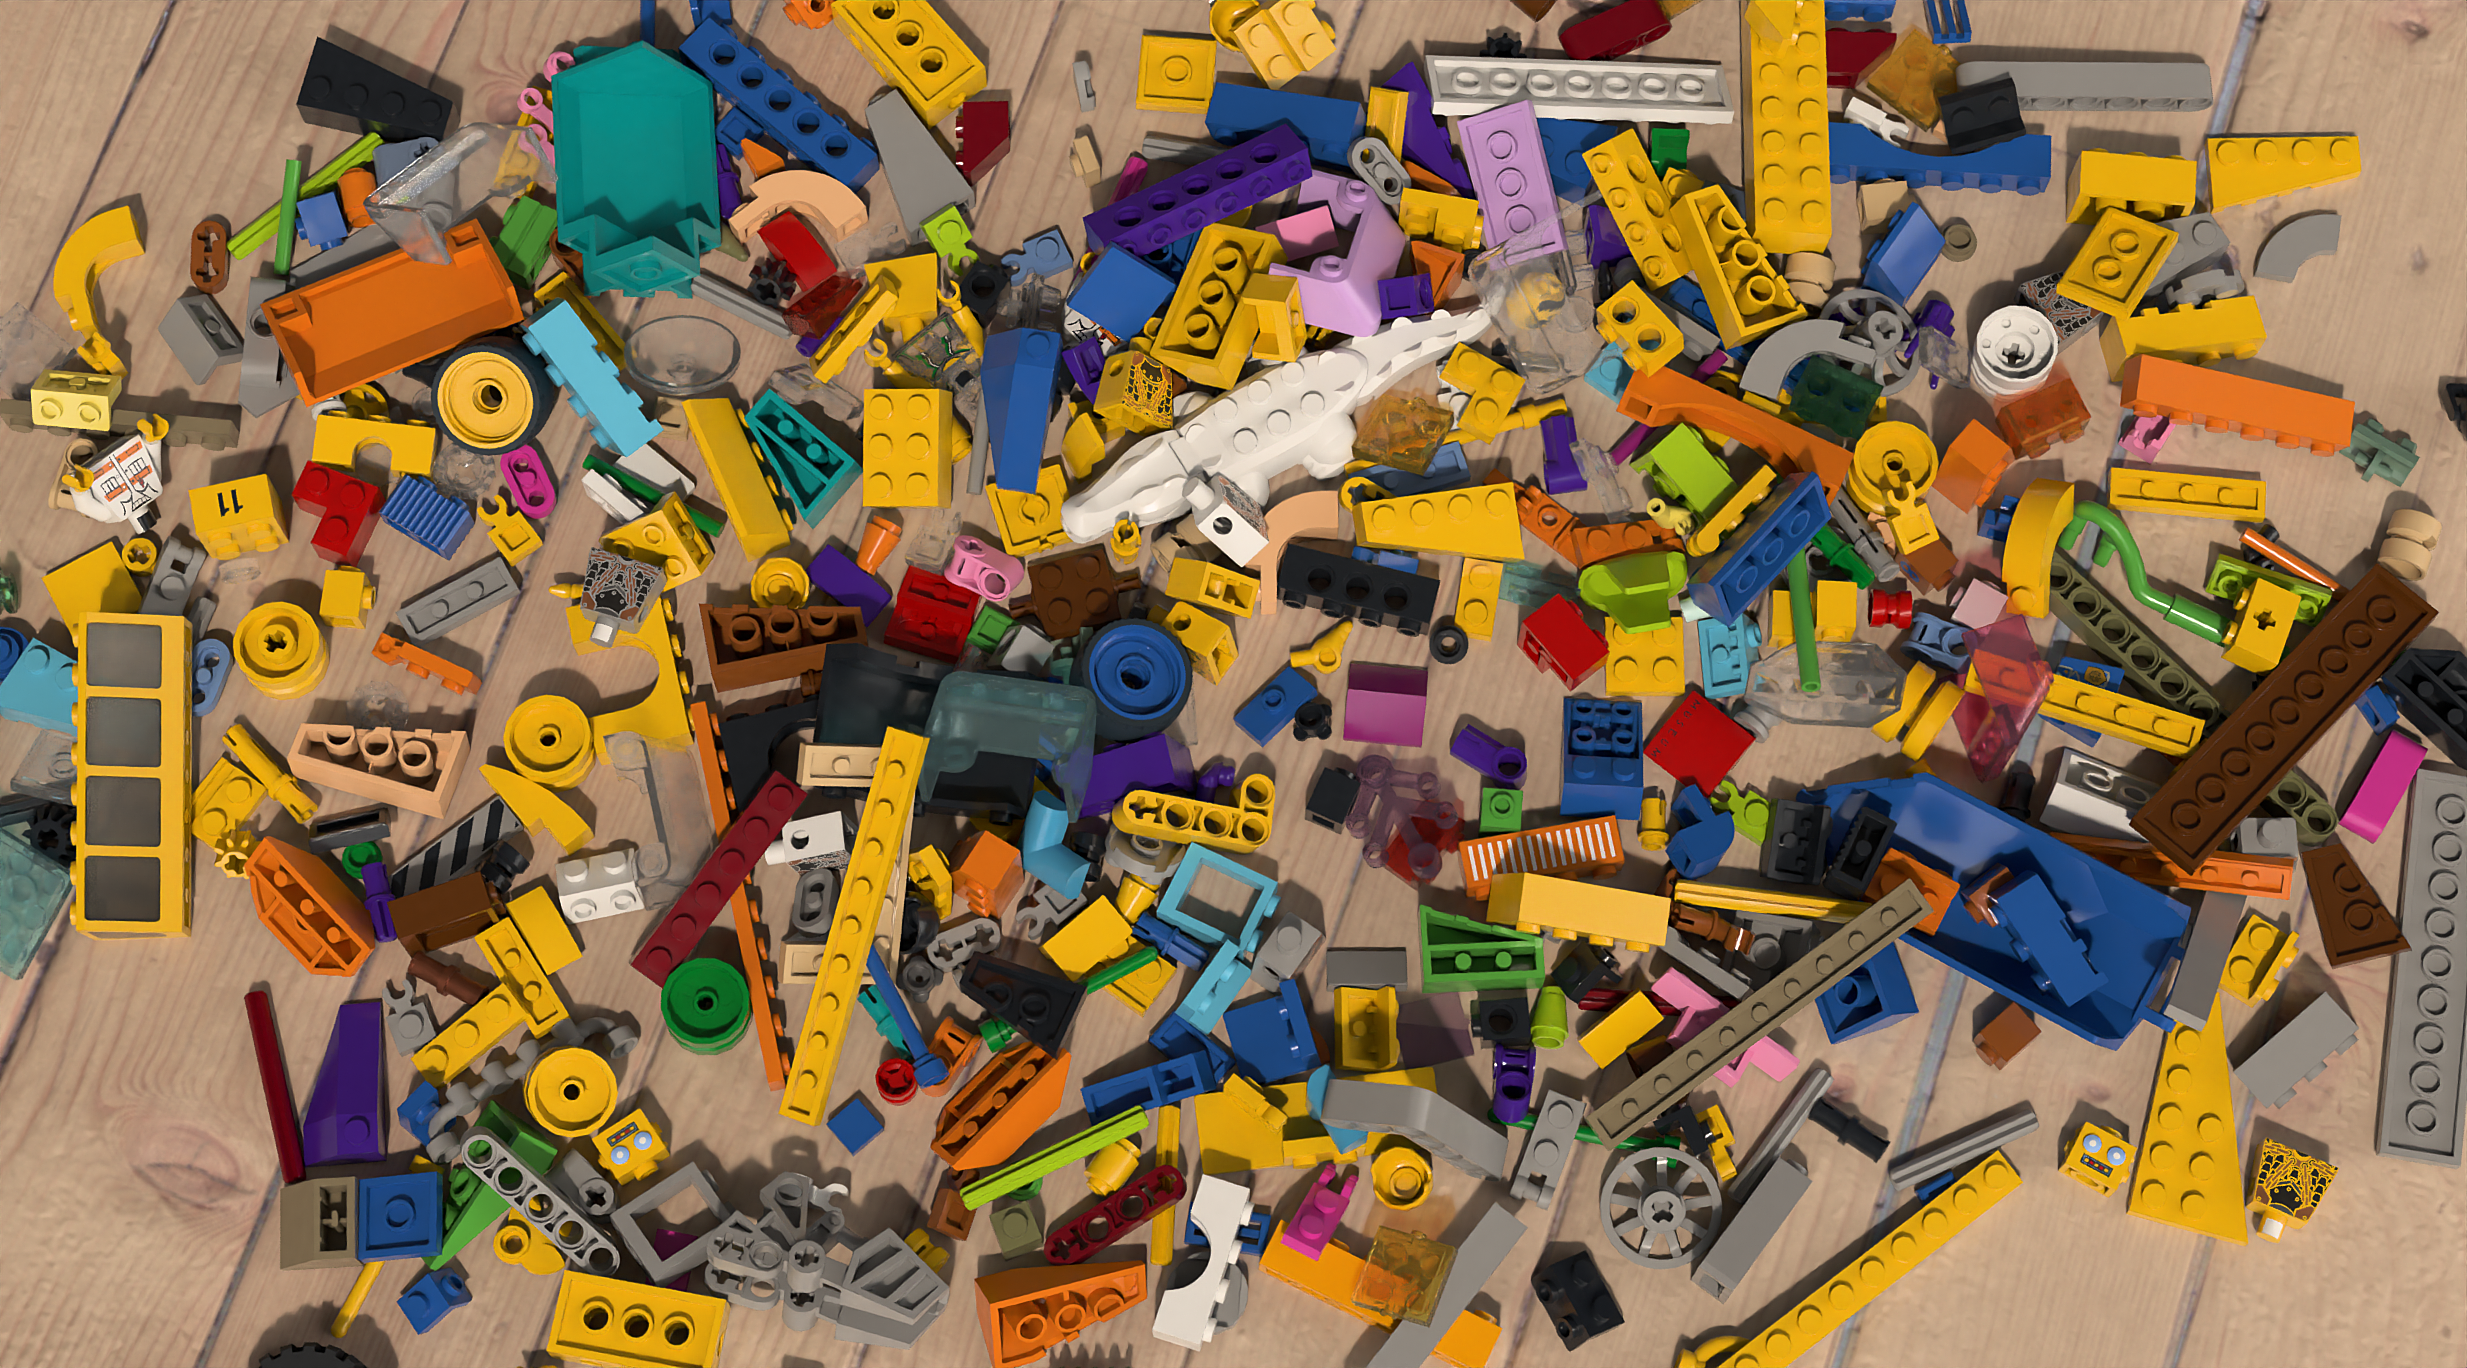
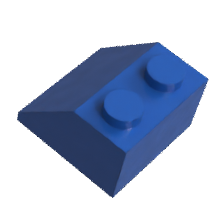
M1893 942L1815 999L1831 1045L1890 1027L1919 1013Z

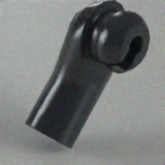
M2265 524L2257 532L2273 543L2280 537L2278 531L2269 524ZM2248 545L2244 546L2243 555L2245 562L2274 571V565L2269 564L2271 562L2269 558Z

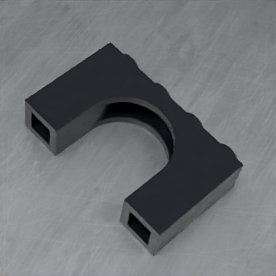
M819 694L805 698L803 703L792 706H788L785 703L774 704L765 708L763 713L751 716L748 713H737L727 717L726 722L718 723L739 814L772 770L773 756L779 745L796 732L815 729Z

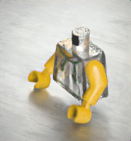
M950 280L951 286L956 291L955 296L950 299L944 298L939 288H937L939 301L942 305L951 307L954 313L950 314L946 310L890 355L893 362L887 357L888 348L881 339L873 340L874 346L881 351V356L874 357L866 349L864 350L865 362L871 367L881 366L884 369L882 374L897 389H942L953 392L952 398L959 392L965 398H972L980 391L982 383L978 377L980 376L982 364L980 358L984 354L983 330L968 305H962L960 301V288L956 282Z

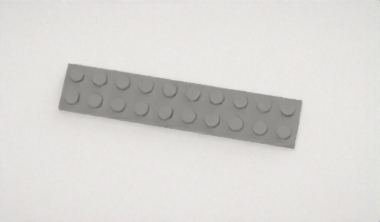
M2418 768L2413 776L2398 927L2400 933L2411 946L2412 951L2396 954L2376 1156L2458 1169L2461 1166L2467 1105V776Z

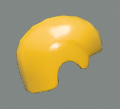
M1216 0L1209 11V28L1212 35L1226 49L1242 53L1228 31L1260 7L1261 4L1257 0Z
M789 557L770 558L753 574L750 589L751 597L758 608H772V605H788L789 609H801L810 595V579L803 566Z
M1394 1146L1386 1149L1379 1154L1371 1165L1370 1172L1373 1179V1191L1377 1198L1390 1209L1410 1211L1425 1202L1433 1189V1174L1428 1161L1412 1148Z

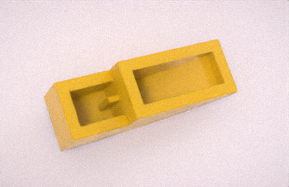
M484 764L479 768L485 781L501 797L532 837L546 828L569 857L594 838L590 827L552 792L525 777L488 764Z

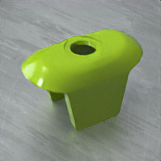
M1674 551L1636 553L1604 560L1583 570L1579 578V594L1587 606L1607 612L1626 634L1669 628L1671 626L1668 600L1684 587L1688 572L1687 561L1683 553Z

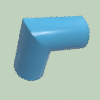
M1046 790L1037 791L1034 793L1016 845V849L1020 850L1022 867L1067 899L1078 898L1090 862L1061 844L1073 808Z
M1326 1064L1312 1073L1307 1083L1305 1107L1309 1116L1319 1123H1322L1320 1118L1328 1081L1330 1079H1337L1331 1068ZM1323 1123L1340 1154L1348 1153L1367 1141L1368 1131L1340 1129Z

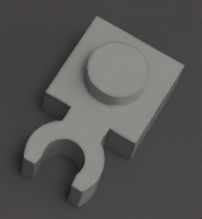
M1045 885L1033 894V899L1038 906L1021 909L1015 916V920L1019 925L1028 918L1034 919L1037 925L1028 932V937L1030 940H1035L1044 933L1045 924L1049 921H1052L1056 928L1059 929L1088 907L1089 901L1081 891L1078 898L1067 899L1048 885Z
M407 979L402 981L405 995L401 999H393L388 988L382 990L383 999L390 1008L396 1011L395 1014L385 1018L398 1052L402 1057L422 1049L437 1037L424 1002L413 1006L415 990Z

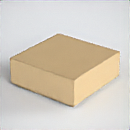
M656 395L651 420L656 418L664 429L656 437L687 442L690 429L681 404L685 400Z

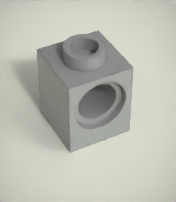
M1031 624L1011 626L1006 630L986 667L997 671H1027L1038 676L1054 646L1044 639L1046 635L1043 631Z

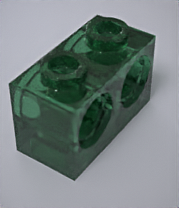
M1812 355L1793 391L1789 410L1796 412L1800 418L1806 421H1816L1831 428L1842 437H1852L1859 441L1879 404L1884 386ZM1817 390L1822 392L1824 395L1817 396L1812 394L1810 391ZM1846 406H1854L1858 408L1860 411H1850L1846 408Z

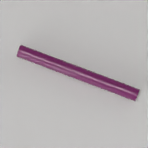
M1716 349L1689 377L1704 384L1728 358L1722 351ZM1640 423L1607 455L1608 458L1618 467L1659 426L1649 427Z

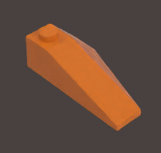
M1142 1260L1016 1268L974 1278L977 1315L993 1368H1015L1034 1363L1046 1356L1044 1351L1064 1339L1069 1343L1080 1337L1078 1333L1080 1330L1094 1322H1107L1147 1299L1145 1264Z

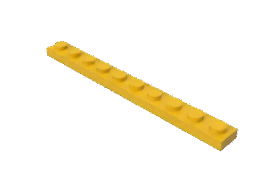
M895 726L887 727L778 1113L811 1126H820L930 740L929 737Z
M1998 1150L1717 1368L1787 1367L2017 1188L2023 1181Z

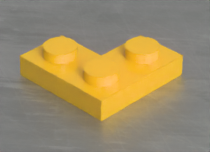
M1458 342L1439 376L1442 380L1472 396L1456 426L1489 445L1495 438L1526 379L1461 342Z

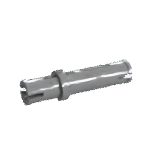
M1840 487L1829 510L1853 542L1856 555L1866 560L1879 582L1891 580L1900 571V566L1884 547V539L1880 533L1874 532L1858 508L1853 504L1843 488Z

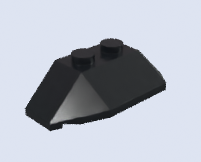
M2408 648L2381 678L2395 701L2398 711L2458 767L2467 770V657L2462 652L2455 650Z

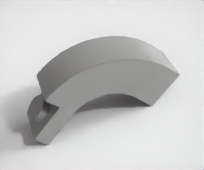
M1825 319L1793 323L1772 334L1758 347L1746 366L1739 388L1743 392L1749 391L1769 401L1778 403L1787 376L1804 359L1817 355H1828L1872 369L1877 352L1870 348L1872 342L1853 335H1849L1848 341L1841 339L1845 330L1844 323Z

